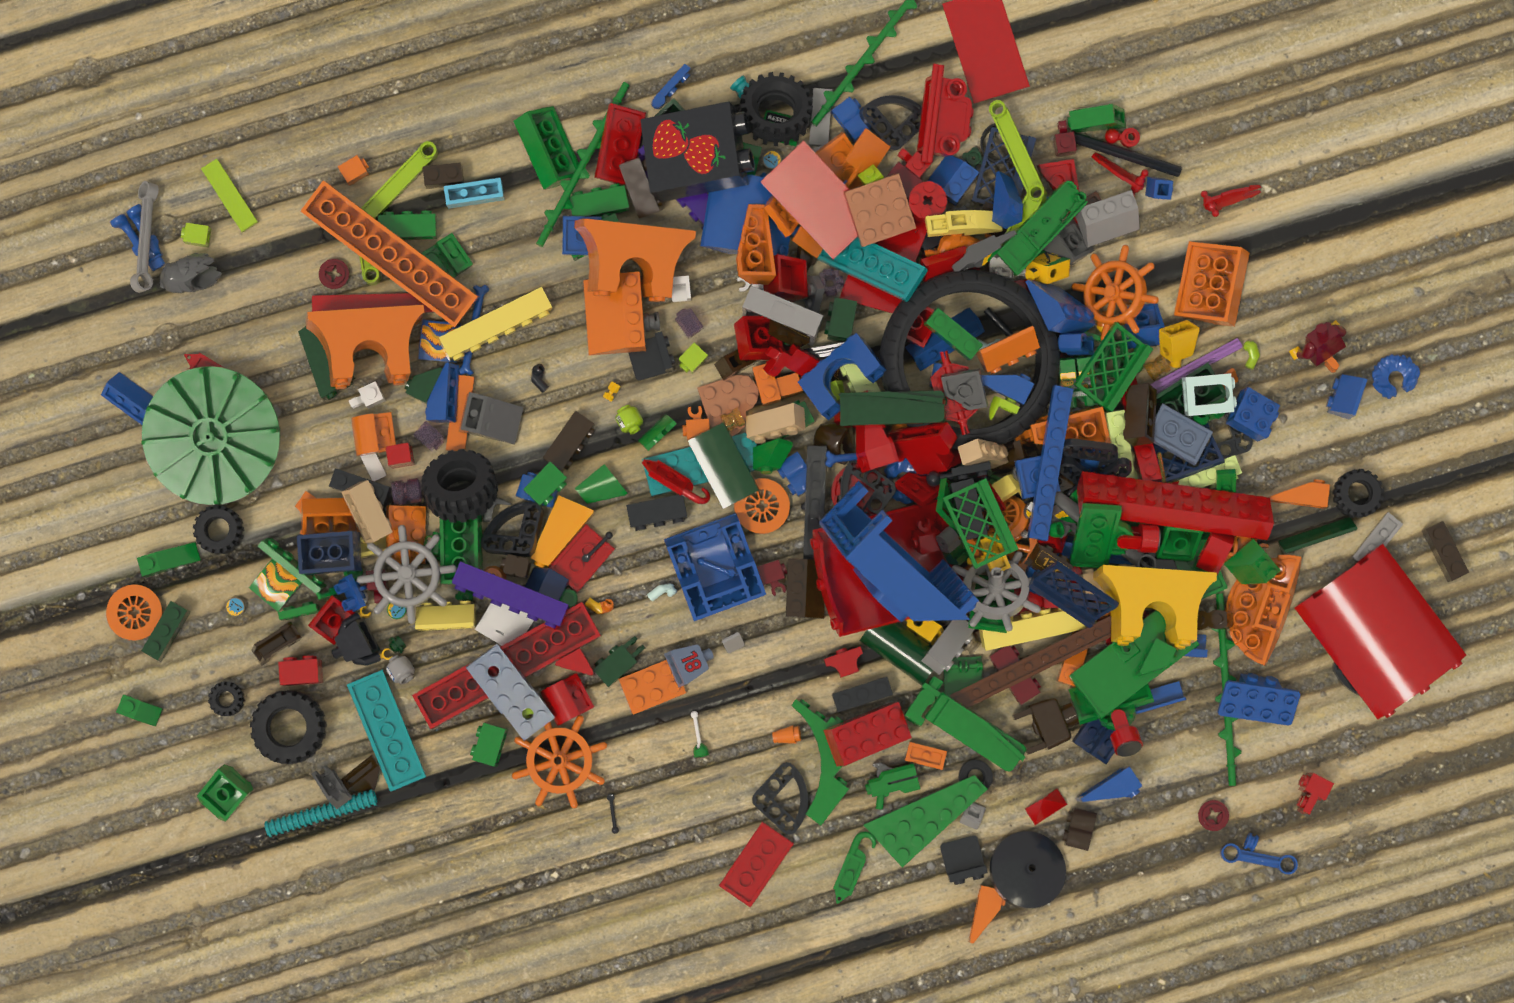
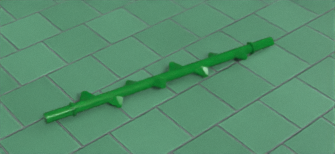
M905 0L898 10H889L890 20L877 37L867 36L866 40L869 47L855 65H847L845 67L848 74L834 92L825 91L823 93L826 103L821 106L822 108L812 119L811 123L817 127L824 116L830 112L831 107L843 92H854L852 80L865 64H873L875 62L872 55L886 37L895 38L897 36L894 26L908 9H916L918 7L915 0Z
M622 83L616 96L612 99V104H622V99L630 86L629 84ZM607 113L603 120L593 121L592 124L597 131L587 149H578L577 153L581 161L570 180H561L560 185L564 192L555 209L545 210L544 214L548 222L544 225V229L536 242V245L539 247L544 246L548 236L553 232V227L562 210L573 208L569 197L579 179L589 178L590 175L585 168L595 149H600Z
M1223 593L1216 594L1217 610H1225ZM1212 628L1211 630L1219 635L1220 657L1215 659L1213 664L1221 668L1223 693L1226 681H1236V678L1229 674L1227 653L1229 649L1235 646V643L1226 638V629ZM1222 693L1215 697L1216 702L1220 703ZM1224 716L1225 729L1218 733V737L1226 740V767L1228 768L1229 786H1237L1235 758L1241 754V750L1234 747L1232 723L1239 718Z

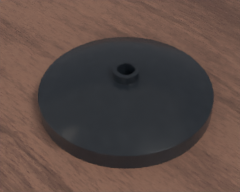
M1033 831L1014 833L1003 839L996 846L991 856L989 871L992 884L999 896L1012 906L1021 909L1042 907L1053 901L1064 886L1066 865L1063 855L1052 840L1040 833Z

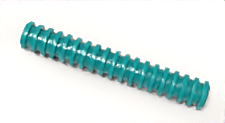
M370 789V792L364 791L363 794L360 792L357 796L353 794L352 799L338 809L329 802V804L324 803L323 806L317 805V808L313 806L310 810L309 808L306 811L300 810V813L294 812L293 815L290 813L287 817L285 815L282 818L277 817V820L271 819L270 822L267 820L264 823L266 833L269 837H272L274 834L277 836L278 833L284 834V831L290 832V829L293 831L297 827L300 829L303 825L307 827V824L313 825V822L317 824L320 820L323 822L325 819L330 820L331 817L336 818L337 815L340 817L343 813L347 815L348 812L353 813L354 810L359 811L360 808L365 809L367 806L370 808L371 805L377 806L376 794L373 789Z

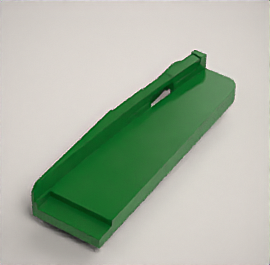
M1064 181L1015 231L1017 235L1006 241L997 252V255L1011 269L1014 276H1018L1087 204L1086 194L1082 191L1079 192L1076 189L1077 186L1072 181ZM1068 212H1070L1069 215L1067 216V218H1066V219L1064 220V222L1062 223V220L1064 219V217L1066 216V214H1067Z
M943 691L924 717L1007 772L1012 771L1020 760L1023 762L1025 759L1026 747L1020 741Z

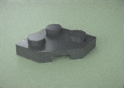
M980 368L941 376L945 396L951 400L954 399L967 410L988 407Z

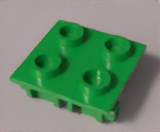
M982 656L954 657L952 659L954 662L948 672L944 670V691L947 695H951L983 679Z

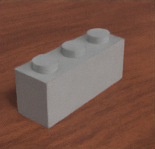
M952 620L921 661L939 675L944 670L948 672L954 664L952 661L954 656L958 658L964 651L962 648L963 644L968 645L973 639L974 635H972V632L975 629L968 628L969 622L967 620Z

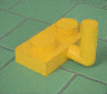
M994 532L988 534L987 536L993 537ZM985 537L980 538V548L988 550L991 540ZM994 541L990 552L1000 554L1004 552V549L1000 543ZM982 551L983 555L975 558L977 564L984 561L987 553ZM1006 555L987 563L990 572L995 567L1001 568V571L1011 568ZM968 558L967 564L972 565L970 558Z

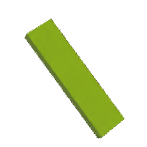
M215 159L201 168L241 232L243 233L256 225L258 221L219 160Z

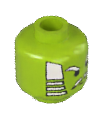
M626 405L617 410L615 420L623 433H630L632 435L641 430L640 426L643 424V419L637 407Z

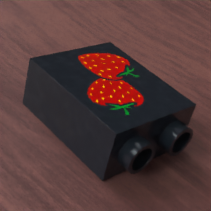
M730 101L640 119L650 193L658 201L663 202L749 185L747 172L755 170V162L751 149H744L742 135L750 133L749 120L746 112H739Z

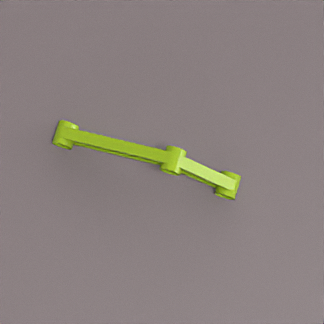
M995 100L990 104L989 112L1027 192L1022 201V222L1009 227L1006 231L1008 233L1013 230L1016 231L1047 199L1048 194L1008 107L1001 100ZM1003 107L1002 113L995 114L997 108ZM1041 190V195L1038 198H1034L1035 191Z
M429 141L422 143L418 150L361 208L377 219L378 215H381L423 171V166H428L437 158L438 150L434 143ZM431 147L434 149L433 153L429 156L425 155L424 150ZM360 257L363 279L369 285H377L381 280L380 271ZM369 272H376L375 279H367V274Z

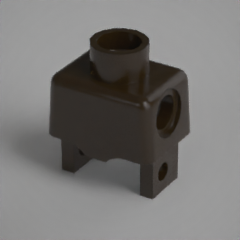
M1056 698L1028 705V709L1012 715L1013 720H1017L1031 714L1034 733L1042 740V743L1027 748V755L1044 748L1045 750H1050L1071 739L1069 728L1079 724L1072 703L1060 706Z

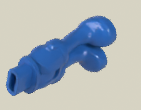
M137 204L126 213L140 233L142 206ZM121 214L112 219L110 224L113 228H120L127 234L133 244L132 251L138 256L139 237L131 227L125 214ZM155 235L150 237L148 265L152 271H156L166 264L162 258L163 253H161L158 245L159 240Z

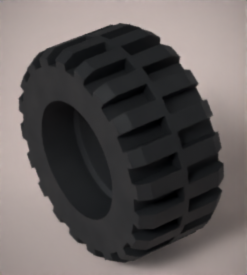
M458 449L455 452L453 450L448 451L445 455L442 453L438 456V459H433L429 463L430 467L427 466L424 470L421 481L427 506L435 516H439L442 520L447 521L448 519L449 522L456 523V521L463 523L469 519L475 520L477 516L484 515L487 512L486 510L490 509L494 504L493 502L497 499L498 485L493 466H491V462L484 455L476 454L473 450L465 451L464 449ZM459 481L473 482L472 485L460 491L446 490L450 485Z
M287 690L270 694L265 697V700L260 701L257 705L258 708L252 714L253 720L252 722L250 721L252 733L250 734L251 738L254 739L256 749H259L264 757L281 764H296L306 761V759L316 754L315 752L321 748L322 741L325 739L327 723L324 720L325 715L320 709V705L312 697L302 692ZM285 709L298 711L306 721L304 737L300 742L290 746L278 743L273 738L270 728L273 717Z

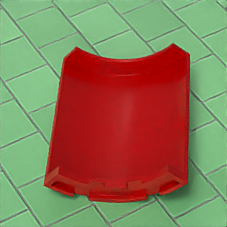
M937 500L931 501L923 508L917 504L885 512L892 519V522L884 531L929 573L942 559L946 561L941 550L921 555L911 546L912 531L919 529L915 524L916 519H919L922 523L921 525H924L926 522L925 517L930 518L932 526L940 532L949 527L945 520L936 512ZM872 515V516H869V517L873 520V518H874L876 515ZM823 528L813 530V538L810 539V544L814 551L818 576L816 584L818 590L822 593L830 616L831 628L836 630L838 636L842 637L900 622L872 596L853 569L855 567L844 558ZM957 574V575L961 578V580L964 582L963 577H962L961 575Z
M1383 543L1356 562L1349 570L1344 571L1327 586L1319 589L1295 607L1297 613L1377 719L1383 716L1386 718L1390 717L1396 712L1394 709L1416 694L1420 693L1422 695L1430 689V684L1451 668L1454 670L1462 665L1461 660L1467 656Z

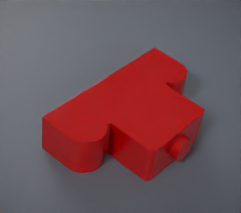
M948 422L892 430L886 434L887 438L891 437L894 442L899 459L898 462H902L906 458L919 475L928 474L932 471L938 473L947 471L955 457L951 449L957 440V435Z

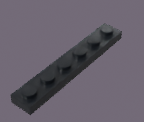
M807 445L803 559L815 560L810 539L813 538V530L822 528L820 521L824 517L825 454L827 452V445Z

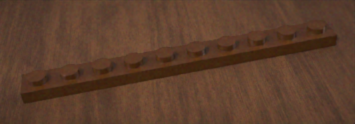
M1111 616L949 696L969 708L1110 638Z

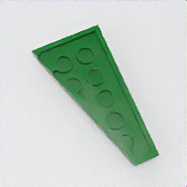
M972 775L867 822L863 826L874 835L875 839L903 868L988 789L975 775Z

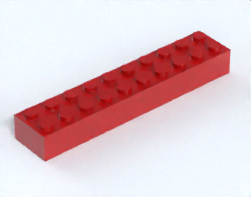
M1084 471L1081 473L1077 486L1079 514L1083 503L1119 505L1122 508L1120 520L1262 540H1268L1274 525L1270 497Z
M581 602L567 610L561 627L556 625L554 629L544 625V622L502 645L500 648L516 669L521 671L524 677L527 678L602 636L584 603ZM466 666L412 695L430 729L442 725L489 699L466 669ZM489 667L488 674L490 676L498 675V667Z

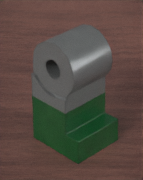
M946 527L936 536V541L948 564L960 566L969 558L954 529Z

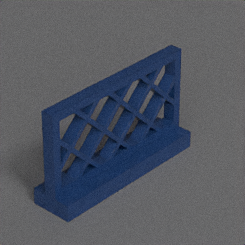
M991 127L972 201L985 204V201L994 204V202L988 201L991 198L994 201V195L988 185L996 181V178L986 183L983 178V172L991 168L996 177L993 166L1000 162H1003L1007 169V172L1004 174L1009 173L1011 178H1013L1020 197L1024 186L1017 170H1015L1016 168L1009 169L1005 162V159L1010 157V155L1003 158L998 150L999 147L1004 145V142L996 146L993 141L994 132L999 133L995 127ZM1020 134L1031 157L1036 138ZM996 150L1000 160L991 165L987 158L988 153ZM986 187L991 195L985 200L977 198L978 190Z
M1205 424L1204 427L1210 430L1209 424ZM1213 435L1209 439L1208 447L1205 446L1204 448L1205 453L1203 457H1200L1198 460L1200 462L1199 466L1194 468L1188 466L1189 462L1187 461L1185 464L1175 462L1176 455L1173 456L1172 460L1164 458V453L1168 451L1153 443L1158 464L1160 461L1170 464L1167 471L1160 469L1164 477L1159 482L1172 483L1225 463ZM1210 452L1216 454L1218 459L1210 461L1206 457ZM1173 466L1182 468L1178 474L1170 473Z
M1056 561L1042 571L1039 569L1034 571L1028 586L1088 628L1094 625L1095 620L1114 610L1119 602L1059 561ZM1055 569H1058L1062 573L1055 572ZM1057 579H1064L1065 582L1057 581ZM1072 589L1080 590L1081 592H1074ZM1088 600H1095L1096 603L1088 602Z

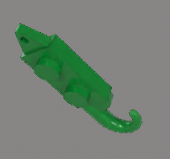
M860 832L853 839L833 887L837 904L852 895L865 864L866 856L858 849L861 840L869 838L872 842V848L876 847V839L870 832Z

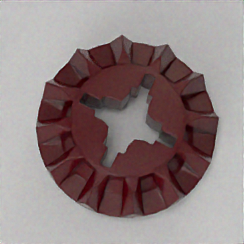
M329 259L321 265L319 279L325 287L340 289L348 281L349 269L343 261ZM336 266L337 273L342 276H336L333 281L332 276L326 273L333 272Z
M1207 801L1199 809V822L1209 831L1221 830L1228 823L1229 811L1220 801ZM1210 808L1213 812H1221L1216 816V822L1213 819H1206L1210 815Z

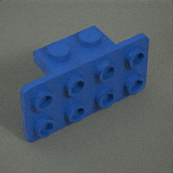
M1253 673L1241 674L1239 681H1226L1218 707V714L1220 716L1289 726L1294 719L1300 692L1298 690L1282 688L1279 680L1273 676L1261 677Z

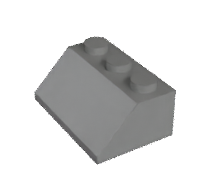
M1132 190L1086 205L1075 216L1087 248L1140 229L1138 206Z

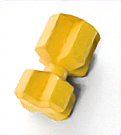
M611 381L608 386L609 392H605L603 397L612 402L614 399L613 393H617L621 386Z

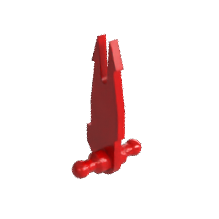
M1096 152L1091 156L1098 164H1101L1115 176L1132 185L1131 190L1134 197L1136 193L1143 190L1145 178L1149 174L1148 170L1144 169L1140 176H1136Z
M1249 185V187L1229 190L1214 197L1208 196L1207 191H1202L1203 206L1206 210L1212 212L1213 217H1217L1222 207L1235 204L1249 197L1252 198L1261 193L1260 190H1256L1261 188V186Z

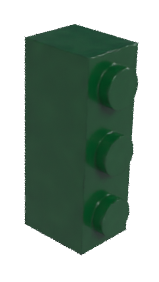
M170 601L141 651L157 661H162L191 611L176 602Z

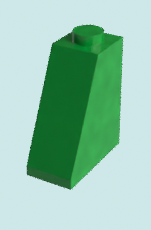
M1114 104L1069 111L1068 126L1075 132L1126 128L1125 110Z

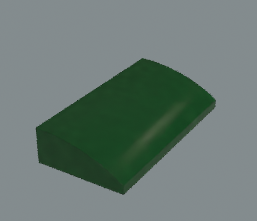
M725 422L701 432L688 440L723 509L759 490Z

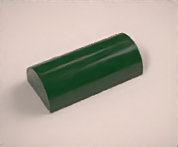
M1207 362L1185 377L1216 374ZM1182 378L1157 394L1156 414L1160 406L1164 404L1185 416ZM1222 384L1194 386L1196 406L1208 405L1226 396V390Z
M900 622L866 630L859 640L921 686L933 671L921 661L932 645Z

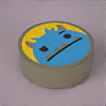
M769 150L763 155L762 161L765 168L773 170L782 159L777 151Z
M234 597L227 601L225 608L229 615L239 617L245 612L246 606L242 599Z

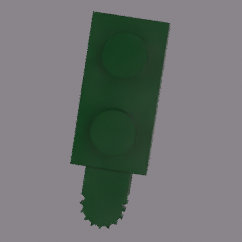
M636 636L620 647L615 645L609 651L610 655L606 659L602 657L594 664V672L608 688L638 663L634 658L645 649L644 645L639 646L632 654L627 650L628 647L636 642Z

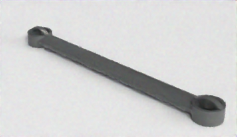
M1014 466L1012 469L1013 478L1016 481H1018V477L1016 475V467ZM1061 491L1056 492L1054 505H1057L1078 523L1080 516L1078 504ZM1127 549L1126 554H1122L1124 558L1136 567H1140V563L1145 568H1156L1155 558L1149 554L1138 552L1137 549ZM1142 558H1150L1152 561V567L1146 564L1142 560Z

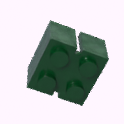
M835 297L834 302H830L828 316H831V320L826 321L824 334L828 335L827 340L845 342L851 336L857 301Z

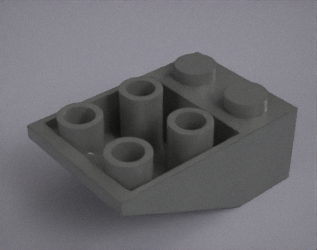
M469 392L459 432L515 445L523 407Z

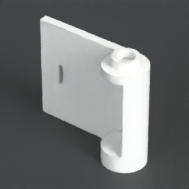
M490 603L475 630L502 646L526 633L534 620L527 618V613L522 611L519 614L509 611V606L502 604L499 607Z

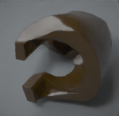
M836 423L819 425L814 434L813 445H827V451L834 455L841 454V444H843L844 454L856 453L853 447L852 426H840V424ZM848 461L838 463L845 465L848 463Z

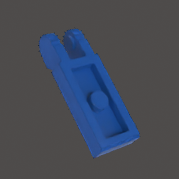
M684 64L651 102L654 109L661 108L665 104V97L667 95L671 97L677 91L675 86L680 81L684 83L690 76L688 72L691 69L688 65Z

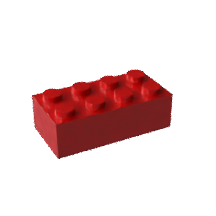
M890 702L823 730L836 766H846L912 738L899 702Z

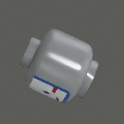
M393 656L389 659V664L386 667L392 681L401 685L411 681L415 673L413 665L406 656Z

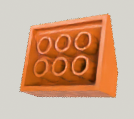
M1189 241L1174 316L1235 327L1250 253L1242 247Z
M640 272L620 273L617 291L610 293V296H594L593 292L588 291V280H583L589 356L646 351Z

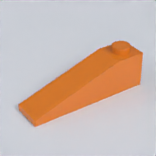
M748 204L736 262L740 278L749 284L769 285L776 276L769 217L764 209L765 205Z
M1092 406L1070 412L1065 440L1074 438L1111 443L1103 407ZM1047 420L1030 425L1034 444H1043Z

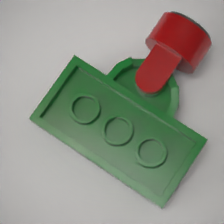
M1083 503L1069 557V564L1075 567L1100 568L1102 565L1109 564L1111 554H1126L1127 549H1137L1138 552L1156 553L1160 547V527L1140 523L1138 527H1130L1127 523L1120 521L1121 506Z
M1148 684L1109 712L1103 719L1098 718L1077 687L1068 689L1080 725L1099 719L1104 727L1115 730L1111 734L1110 739L1115 754L1118 756H1131L1141 750L1143 742L1136 727L1130 725L1135 719L1136 707L1154 702Z

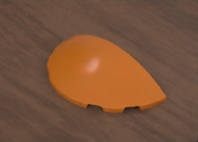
M1277 555L1276 558H1271L1281 570L1274 578L1267 583L1241 584L1236 580L1228 595L1226 611L1232 612L1233 627L1229 628L1230 636L1235 645L1248 658L1258 664L1266 665L1285 624L1301 567L1302 557Z

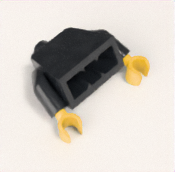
M368 606L360 608L359 613L355 612L342 621L338 635L334 638L337 647L331 650L335 659L343 657L346 662L352 661L356 665L368 666L380 662L381 659L389 660L393 657L386 658L384 656V652L390 650L389 648L384 649L380 654L378 653L381 650L364 619L369 618L372 613H362Z

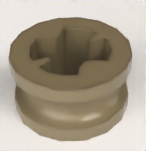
M973 637L963 649L964 651H969L971 656L980 646L981 642L976 641L975 637Z

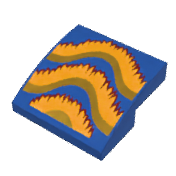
M423 319L418 359L456 363L457 361H454V359L448 360L439 343V337L461 327V323L454 327L446 321Z

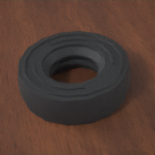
M974 759L962 765L959 770V781L968 778L970 771L978 769L983 774L982 783L989 789L993 781V773L987 763Z

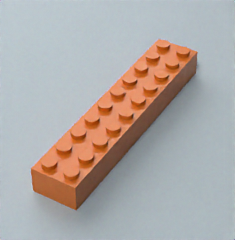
M324 180L300 211L454 327L460 324L479 298L478 295Z

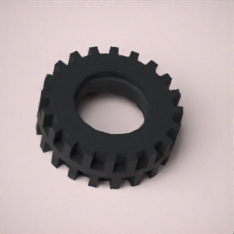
M769 72L768 77L764 78L762 74L758 75V81L752 79L749 81V87H744L739 112H746L750 133H753L755 141L760 138L763 140L762 144L767 145L768 141L773 142L774 146H778V142H784V145H789L791 139L796 142L799 140V134L803 136L806 134V129L810 127L813 98L809 97L810 90L808 88L803 89L804 83L801 80L797 83L792 75L786 78L784 73L780 72L779 76H774L773 72ZM780 100L787 103L793 109V116L788 121L772 123L760 116L758 108L765 101Z

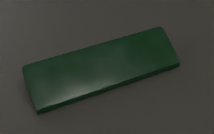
M1348 517L1279 540L1278 544L1281 553L1284 555L1356 531L1358 528L1353 520Z

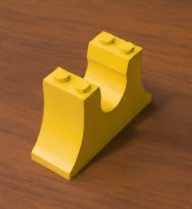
M1102 565L1093 572V580L1100 585L1105 594L1119 602L1118 607L1111 611V642H1117V645L1127 646L1139 638L1144 625L1142 620L1145 608H1152L1160 612L1165 619L1167 644L1174 646L1176 649H1185V647L1191 646L1192 643L1197 641V618L1201 599L1207 588L1217 580V573Z

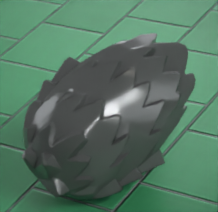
M193 253L178 261L166 263L159 277L160 287L172 293L196 292L215 285L222 273L216 271V267L208 266L214 262V258L208 257L209 254Z

